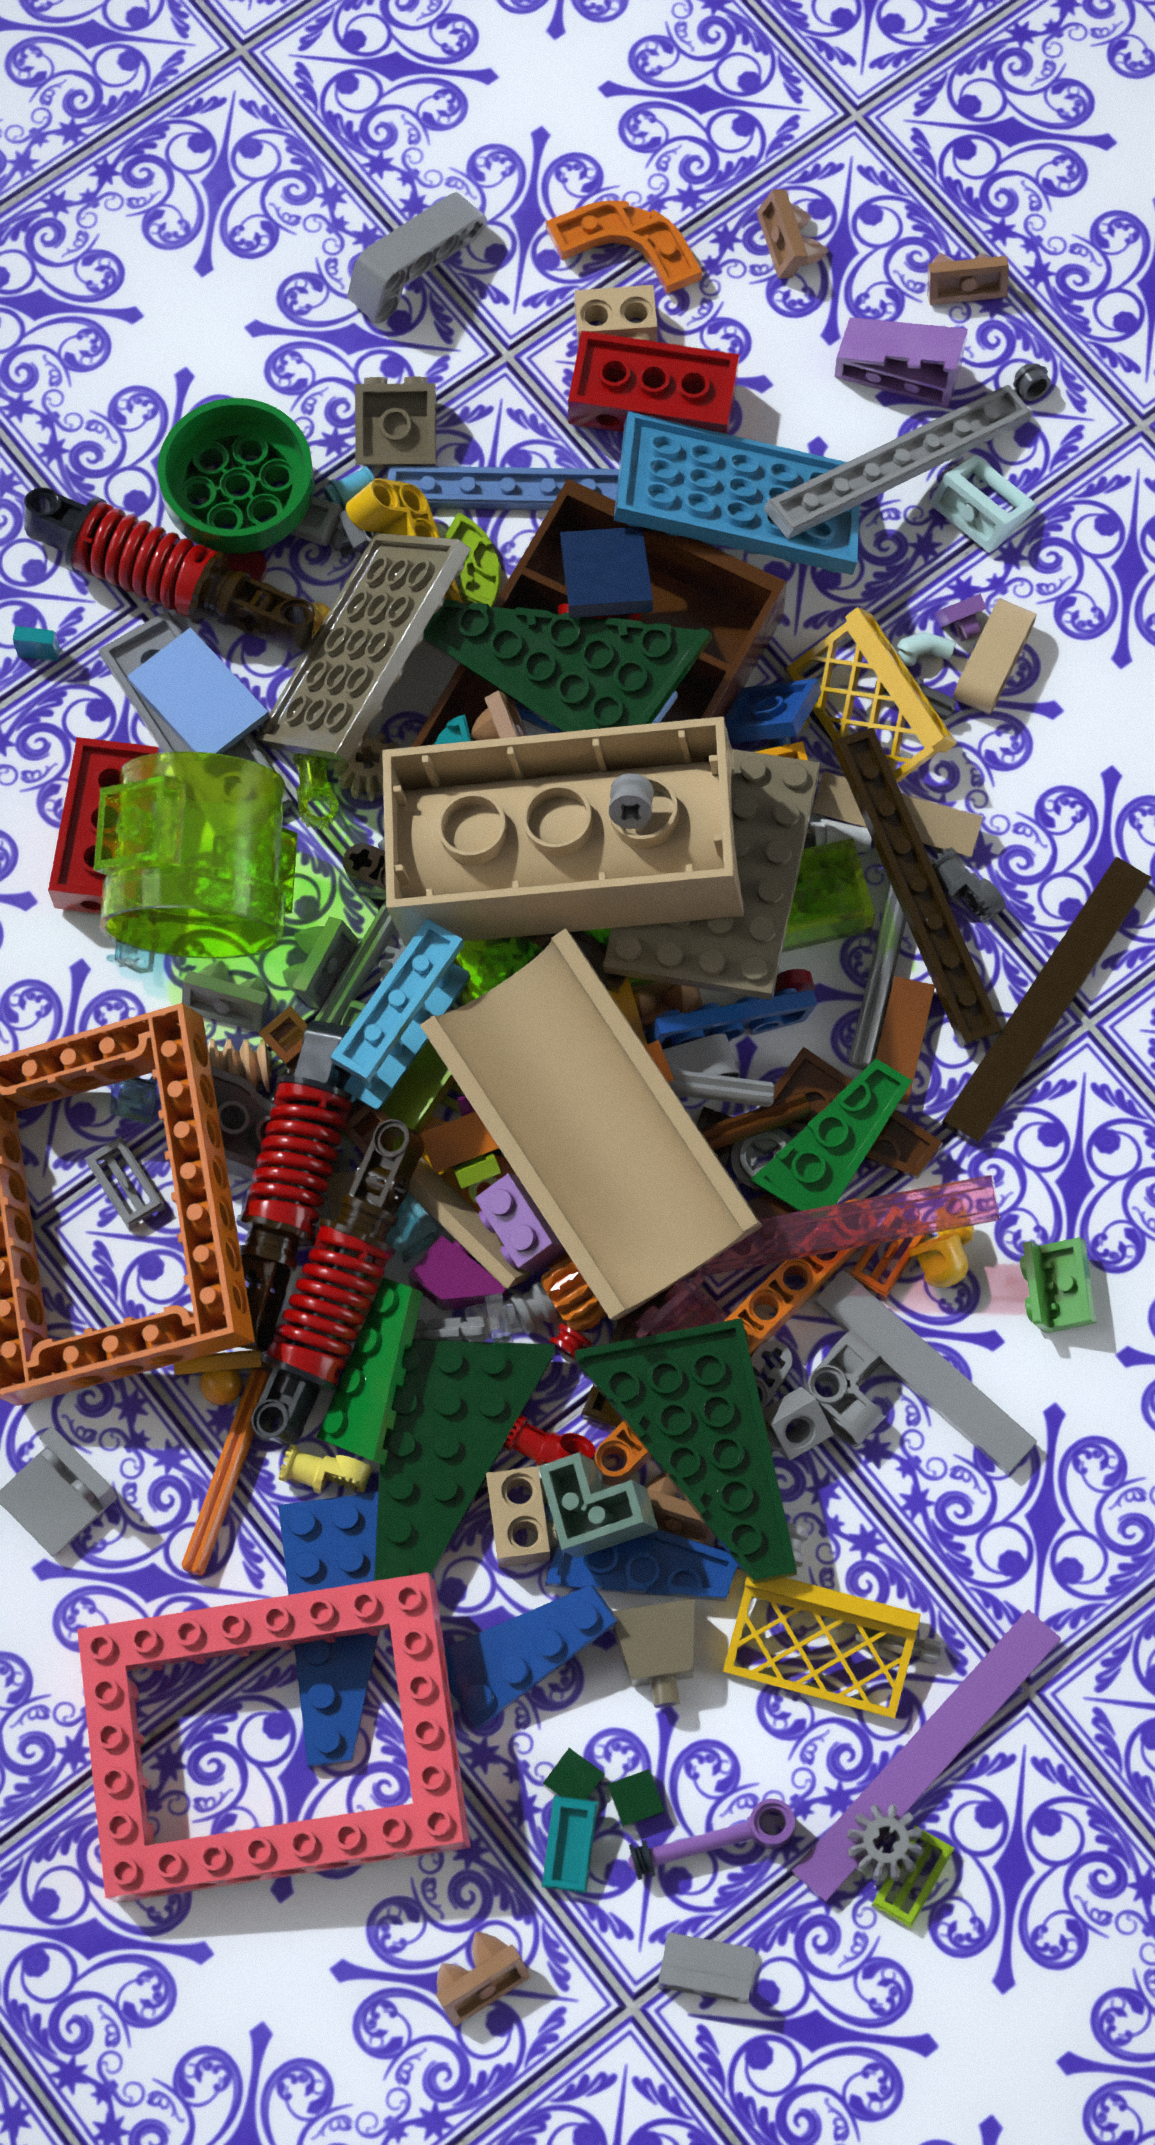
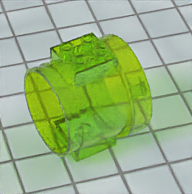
M206 752L155 753L132 759L124 764L120 770V784L100 788L94 870L107 875L102 884L99 928L103 934L118 943L135 949L162 955L202 959L254 956L269 952L281 945L283 941L285 914H291L293 910L298 833L282 827V798L285 794V781L282 776L274 770L250 760Z

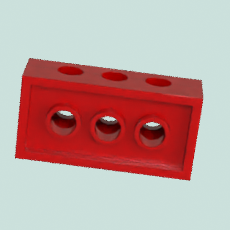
M581 331L568 398V424L624 432L625 420L628 411L728 434L738 380L740 354Z
M81 737L76 738L48 892L55 909L129 918L137 917L164 767L159 747ZM112 788H118L115 791H109ZM105 826H112L108 829L101 830V828ZM98 864H105L103 867L93 868Z

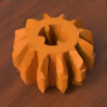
M570 1257L563 1262H557L549 1268L548 1272L541 1275V1284L569 1328L581 1333L585 1329H591L599 1324V1320L607 1316V1313Z

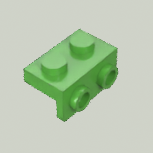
M1081 1237L1044 1245H1038L1033 1241L1023 1242L1024 1255L1020 1257V1268L1024 1279L1028 1281L1030 1297L1025 1299V1308L1029 1320L1047 1333L1096 1324L1086 1241Z

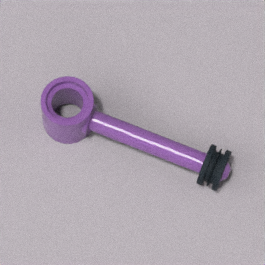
M774 1798L765 1799L754 1807L751 1815L747 1817V1822L648 1849L646 1840L642 1841L643 1846L639 1847L637 1843V1848L630 1844L629 1866L632 1870L636 1871L638 1880H641L642 1874H645L647 1877L649 1872L651 1877L656 1876L654 1866L751 1839L763 1848L779 1849L785 1846L793 1836L795 1828L794 1813L789 1805L782 1800ZM768 1813L779 1814L785 1821V1828L777 1835H767L759 1826L760 1819Z

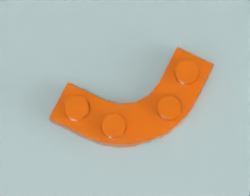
M600 201L579 207L546 221V231L561 260L597 246L610 243L624 244L640 251L651 264L666 294L702 280V270L681 232L670 220L653 209L651 212L629 206L628 201Z

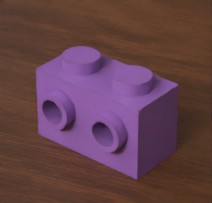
M507 1173L475 1197V1200L482 1209L479 1212L482 1223L491 1233H497L503 1243V1246L500 1248L501 1253L513 1268L518 1267L519 1269L537 1274L566 1253V1250L518 1176Z

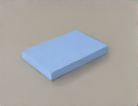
M191 627L127 676L128 682L205 767L269 718V713Z

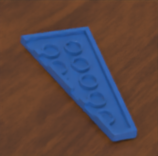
M378 1492L278 1505L288 1595L374 1581ZM369 1633L337 1637L334 1643L318 1640L294 1644L308 1768L353 1763L379 1635L370 1636Z

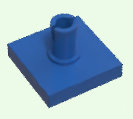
M817 678L743 687L724 718L730 744L767 740L769 748L794 743L792 737L799 734L822 693Z

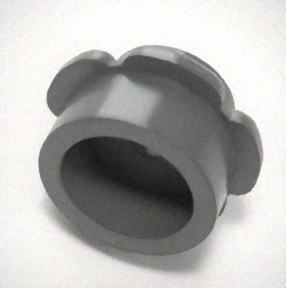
M1038 363L1022 366L1016 372L1013 382L1014 391L1018 396H1023L1027 401H1033L1043 396L1051 384L1047 368Z

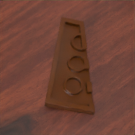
M803 1046L776 1083L773 1103L799 1093H804L809 1101L811 1114L806 1118L781 1127L799 1134L853 1080ZM894 1110L864 1159L918 1179L941 1148L942 1142Z

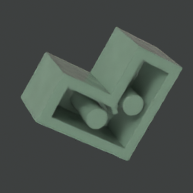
M580 1452L538 1466L562 1551L579 1558L659 1530L648 1490L637 1482L630 1480L603 1490L595 1461Z

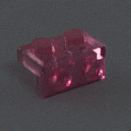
M697 1275L689 1284L684 1279L679 1281L665 1296L669 1302L660 1310L653 1305L639 1318L636 1324L640 1329L634 1339L723 1322L728 1316L700 1289L705 1280L700 1275Z

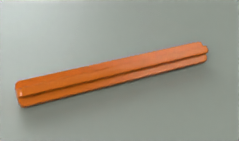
M252 1369L249 1374L181 1563L183 1570L190 1574L202 1576L206 1571L255 1434L251 1419L271 1374L267 1371Z

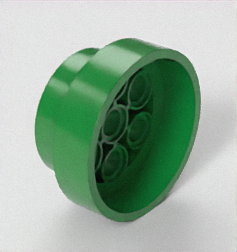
M226 398L208 402L183 416L169 431L161 446L157 464V475L165 510L175 527L197 545L202 544L212 550L223 551L229 554L262 551L290 535L302 522L309 510L314 494V472L308 442L299 426L287 414L268 403L249 398ZM257 455L260 457L259 459L252 462L244 460L247 456ZM209 464L221 465L215 470L204 469ZM276 481H284L287 483L285 486L280 488L270 486L272 483ZM240 489L248 491L242 496L231 495L234 491ZM198 498L208 499V501L202 505L192 504V502ZM263 516H273V518L264 523L258 521ZM225 524L235 525L233 529H223L220 527Z

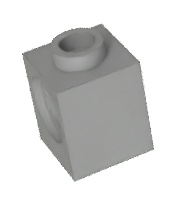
M802 1387L762 1409L771 1452L773 1453L777 1450L789 1461L834 1435L817 1399ZM798 1418L795 1429L785 1433L789 1422Z

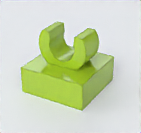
M492 1152L452 1167L461 1189L467 1187L468 1194L474 1203H477L475 1197L478 1196L476 1191L478 1185L483 1182L493 1185L498 1181L495 1175L501 1173Z

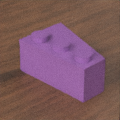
M849 317L836 357L834 377L949 408L962 366L968 329Z

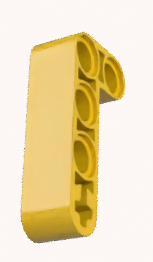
M376 478L346 503L347 515L359 529L381 534L440 538L428 501L423 492L413 484ZM454 579L444 594V599L457 600L463 603Z

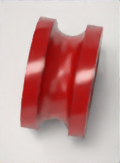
M562 1323L558 1326L559 1335L551 1337L549 1340L550 1344H555L556 1349L575 1361V1350L592 1347L593 1345L585 1336Z

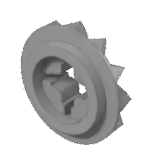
M775 1128L734 1143L731 1151V1168L734 1170L739 1183H744L754 1192L762 1190L749 1182L764 1167H757L753 1170L754 1165L757 1163L755 1150L757 1152L760 1151L763 1155L775 1151L774 1158L792 1138L783 1130Z

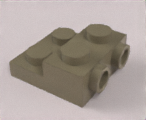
M412 376L404 377V383L388 384V378L366 377L364 378V384H355L356 466H436L435 383H428L427 377Z

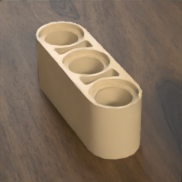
M1002 598L997 600L953 694V698L956 701L989 715L993 712L1031 633L1037 613Z

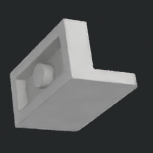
M668 1933L658 1987L747 2004L756 1951L750 1947Z

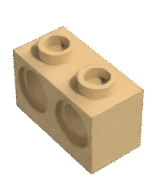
M654 285L574 290L578 346L581 331L657 342ZM632 318H639L643 321L640 323H632L628 320ZM592 321H601L604 324L600 326H593L589 323Z
M538 1466L486 1473L498 1568L551 1561L550 1548L558 1547L554 1521L546 1522L544 1505L549 1503L543 1481L540 1479ZM523 1486L531 1491L532 1496L526 1503L515 1504L507 1497L509 1491L514 1487ZM521 1529H531L537 1534L538 1539L529 1547H521L514 1542L513 1537Z

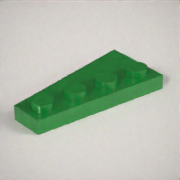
M875 1059L824 1110L818 1113L798 1135L788 1142L773 1159L760 1169L749 1182L818 1225H821L832 1212L909 1088L912 1080L880 1060Z
M383 1277L338 1384L339 1387L336 1393H334L316 1438L385 1466L388 1451L383 1449L386 1430H393L397 1412L391 1410L396 1386H403L406 1369L403 1368L402 1358L404 1349L410 1348L412 1345L423 1292Z

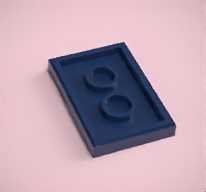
M642 527L560 532L569 618L653 612V598Z

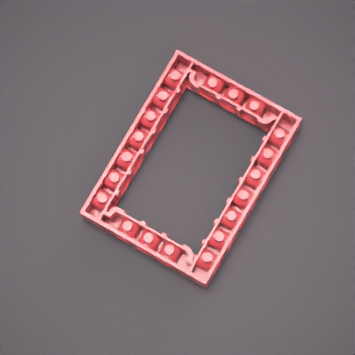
M429 1573L77 1629L106 1899L115 1903H122L471 1848L436 1582ZM390 1629L413 1803L152 1844L154 1829L153 1824L148 1822L145 1789H149L148 1779L143 1777L140 1745L144 1744V1736L138 1731L135 1701L140 1700L139 1691L134 1681L127 1676V1671L144 1668L159 1671L163 1670L162 1665L187 1661L203 1664L206 1663V1658L231 1654L246 1657L249 1656L250 1651L275 1647L290 1650L293 1649V1644L318 1640L334 1643L337 1637L362 1633L377 1636L380 1635L381 1630Z

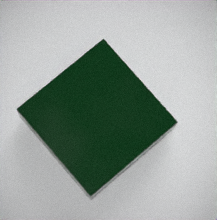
M568 1748L542 1784L556 1796L588 1800L605 1777V1773L574 1750Z
M650 1769L607 1784L622 1828L665 1813Z

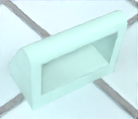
M977 455L946 473L929 502L932 507L988 553L998 548L1037 507L1033 500ZM974 473L1015 506L1016 509L1007 513L967 479Z

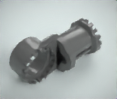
M953 847L944 849L941 854L938 853L937 857L939 859L934 857L931 864L940 885L947 892L946 898L950 903L963 897L969 903V907L973 908L972 911L974 913L978 911L977 916L979 918L983 916L981 920L985 922L1006 908L1005 901L998 889L985 878L980 880L975 873L969 874L955 857L956 851Z

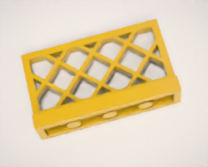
M857 607L845 616L847 622L789 665L786 670L794 681L806 680L801 673L802 670L813 662L825 663L820 686L822 693L812 710L833 742L836 739L848 736L850 725L868 729L874 728L875 733L876 729L895 732L891 755L885 756L898 783L938 752L946 753L957 742L873 615ZM850 634L856 643L853 661L835 659L838 643ZM827 652V657H821L824 653ZM863 655L869 664L862 663ZM834 664L852 667L848 690L830 687ZM861 668L874 670L878 676L875 694L856 691ZM884 687L890 696L883 695ZM828 693L847 695L842 718L830 717L826 712ZM855 697L873 699L869 722L851 720ZM882 701L894 702L899 708L896 727L878 724ZM906 720L912 729L904 728ZM834 723L841 724L840 732ZM903 733L916 735L924 746V749L912 758L899 757ZM898 762L904 763L899 768H897Z
M746 1577L745 1588L723 1672L895 1719L922 1616L920 1613L790 1578L753 1584ZM752 1597L769 1601L779 1617L757 1631L747 1615ZM777 1604L795 1609L783 1615ZM803 1610L813 1613L822 1630L799 1642L786 1620ZM820 1615L836 1619L837 1621L826 1627ZM746 1622L752 1634L741 1640ZM847 1622L857 1626L865 1641L842 1654L829 1631ZM782 1623L795 1645L772 1658L759 1635ZM863 1627L880 1632L869 1638ZM825 1634L838 1657L815 1670L802 1647ZM886 1634L906 1638L902 1656L885 1666L872 1643ZM755 1638L768 1661L753 1670L734 1666L739 1647ZM868 1646L881 1669L858 1682L845 1658ZM798 1650L811 1673L795 1682L785 1680L775 1663ZM841 1661L853 1685L837 1694L826 1690L818 1674ZM899 1664L894 1682L888 1670ZM771 1666L777 1677L759 1672ZM884 1673L893 1688L889 1707L870 1703L861 1686ZM814 1677L820 1689L802 1683ZM857 1689L863 1701L845 1695Z

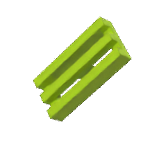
M921 1829L923 1835L919 1838L926 1843L923 1848V1854L915 1862V1869L909 1873L893 1905L884 1901L894 1884L889 1874L871 1905L873 1908L885 1912L892 1919L902 1922L903 1925L910 1929L954 1850V1847ZM917 1840L911 1841L909 1843L915 1844ZM936 1848L942 1853L910 1912L907 1914L900 1909L932 1850Z

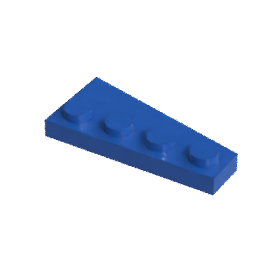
M790 988L777 992L773 995L772 1000L747 996L731 1005L720 1006L719 1003H708L698 1007L693 1012L681 1014L679 1010H670L656 1017L645 1038L647 1045L659 1040L662 1050L714 1034H726L730 1042L744 1033V1029L750 1028L751 1034L756 1035L804 1022L817 1006L813 989L797 992V989Z
M658 1530L579 1558L562 1551L559 1543L545 1581V1586L581 1589L588 1585H594L598 1591L726 1601L738 1564L728 1552Z
M588 1585L445 1647L450 1692L474 1727L481 1728L620 1621L595 1586Z

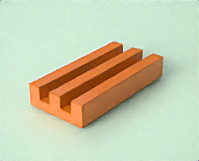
M894 1206L850 1275L864 1285L863 1287L869 1292L871 1290L878 1294L879 1298L885 1301L913 1259V1257H910L908 1249L918 1247V1244L924 1242L931 1228ZM897 1219L904 1223L871 1275H866L863 1271ZM913 1228L918 1231L884 1285L879 1283V1278L910 1230Z

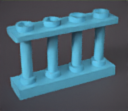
M426 918L330 1056L332 1063L352 1074L345 1084L344 1091L350 1093L356 1100L374 1111L381 1110L429 1040L420 1024L433 1015L446 1014L471 978L470 973L453 963L464 946L462 938Z

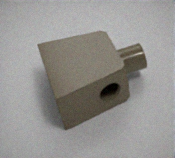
M694 1598L614 1610L613 1613L620 1622L614 1625L612 1630L632 1687L650 1685L654 1708H665L680 1704L677 1680L689 1679L694 1675Z

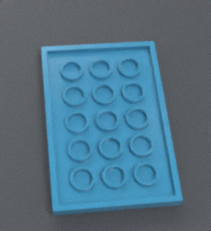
M628 411L624 424L614 521L623 522L632 527H644L662 531L672 536L697 539L711 545L732 547L744 550L750 554H762L780 558L790 563H801L819 567L834 573L841 572L853 575L858 561L860 504L790 539L785 537L764 511L768 500L846 463L845 461Z

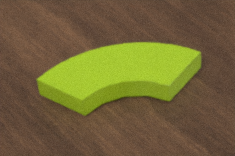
M458 512L443 538L459 539L471 548L464 560V568L460 573V583L458 586L460 596L464 604L475 602L488 604L490 607H493L501 593V568L497 554L486 533L474 521Z

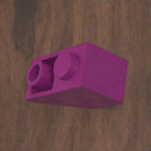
M442 1235L408 1273L410 1285L414 1289L423 1292V1296L442 1311L501 1306L509 1299L508 1289L501 1285L485 1268L471 1259L473 1256L456 1239L450 1242Z

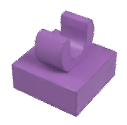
M980 593L937 611L935 615L940 628L954 623L960 641H964L981 633L979 623L974 614L987 608Z

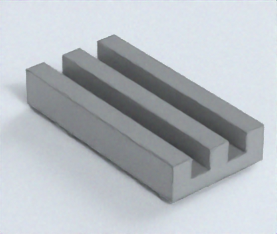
M121 1136L84 1158L129 1231L135 1228V1224L141 1220L145 1222L150 1219V1215L156 1211L160 1213L165 1210L163 1202ZM116 1150L120 1152L151 1201L149 1204L143 1205L111 1153ZM101 1159L105 1160L136 1209L134 1213L129 1214L97 1162Z

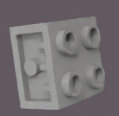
M51 1426L39 1437L44 1449L0 1489V1505L51 1557H56L117 1499V1496L112 1486Z

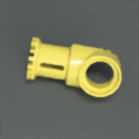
M290 1444L285 1454V1457H288V1459H283L287 1463L286 1465H281L279 1480L287 1482L290 1479L313 1487V1492L318 1494L322 1493L327 1480L334 1484L337 1483L338 1486L343 1485L346 1489L350 1485V1490L352 1491L357 1487V1492H364L373 1468L360 1460L344 1455H336L335 1458L326 1455L322 1459L299 1451L297 1445Z

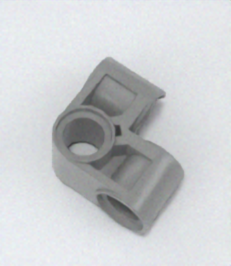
M851 1329L835 1344L826 1358L813 1370L805 1390L817 1399L828 1423L834 1431L847 1443L858 1447L886 1417L859 1390V1386L878 1368L883 1358ZM822 1380L829 1381L836 1387L837 1394L832 1397H823L817 1393L814 1384Z

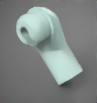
M922 632L901 639L897 645L899 648L897 653L906 666L915 665L918 655L925 653L950 661L956 641L928 632Z

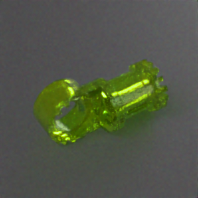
M297 753L294 754L293 765L298 767L300 785L296 788L299 816L302 818L301 821L306 823L307 827H312L313 830H316V828L323 830L325 827L327 829L334 822L339 806L337 797L333 792V785L328 782L326 764L330 760L329 758ZM322 800L329 805L330 813L324 817H316L310 813L307 807L308 803Z

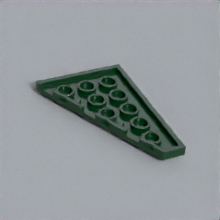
M444 599L442 607L432 615L425 627L422 640L560 732L651 724L713 636L705 628H700V630L678 628L663 623L651 625L636 620L607 617V620L588 617L569 618V613L553 614L547 610L516 607V609L490 607L488 604L475 602L463 604L457 600Z
M742 1318L575 1350L576 1363L750 1581L755 1584L796 1576L797 1567Z
M413 1340L411 1347L404 1349L402 1365L406 1369L403 1386H396L391 1410L397 1413L393 1430H386L383 1449L387 1450L388 1453L385 1466L380 1464L374 1581L422 1573L432 1575L443 1558L444 1552L456 1530L462 1524L476 1499L480 1487L486 1481V1473L491 1472V1468L501 1452L507 1436L512 1434L510 1432L511 1429H515L513 1427L514 1423L523 1414V1410L528 1401L533 1397L551 1360L554 1359L555 1344Z

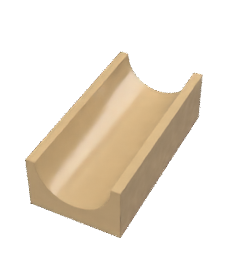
M724 717L382 750L386 908L405 947L410 943L426 918L463 939V942L553 934L559 933L565 928L568 932L744 916L732 818L731 776L735 775V767ZM629 773L640 774L646 777L652 783L654 789L651 819L646 825L635 829L622 828L616 825L610 819L608 813L611 800L610 790L613 781L617 777Z
M566 928L553 936L549 945L530 963L490 991L451 1012L439 1016L433 1015L420 1024V1027L610 1319L621 1320L763 1227L589 960Z

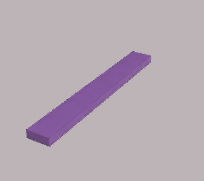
M1027 1609L795 1866L791 1873L826 1903L864 1859L863 1855L850 1858L847 1854L849 1848L861 1844L847 1838L849 1829L862 1830L855 1822V1817L861 1813L872 1821L870 1808L875 1804L880 1807L882 1816L886 1817L890 1804L897 1805V1813L894 1819L899 1821L1062 1638L1031 1610ZM879 1833V1838L877 1842L874 1843L875 1847L887 1835V1833Z

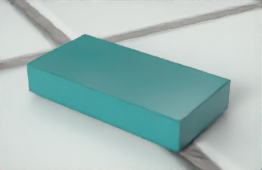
M553 1796L542 1887L587 1893L598 1801Z

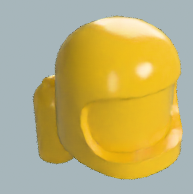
M962 1201L936 1210L938 1236L918 1244V1247L908 1249L910 1257L915 1256L918 1259L926 1283L935 1288H946L959 1283L968 1271L969 1262L963 1245L973 1240L974 1226Z

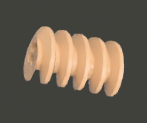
M210 1038L208 1051L211 1066L245 1078L257 1087L256 1091L259 1088L260 1082L263 1081L266 1092L271 1093L272 1053L269 1052L264 1040H260L257 1050L252 1051L248 1039H244L240 1050L235 1051L232 1040L227 1039L223 1050L218 1051L215 1040Z

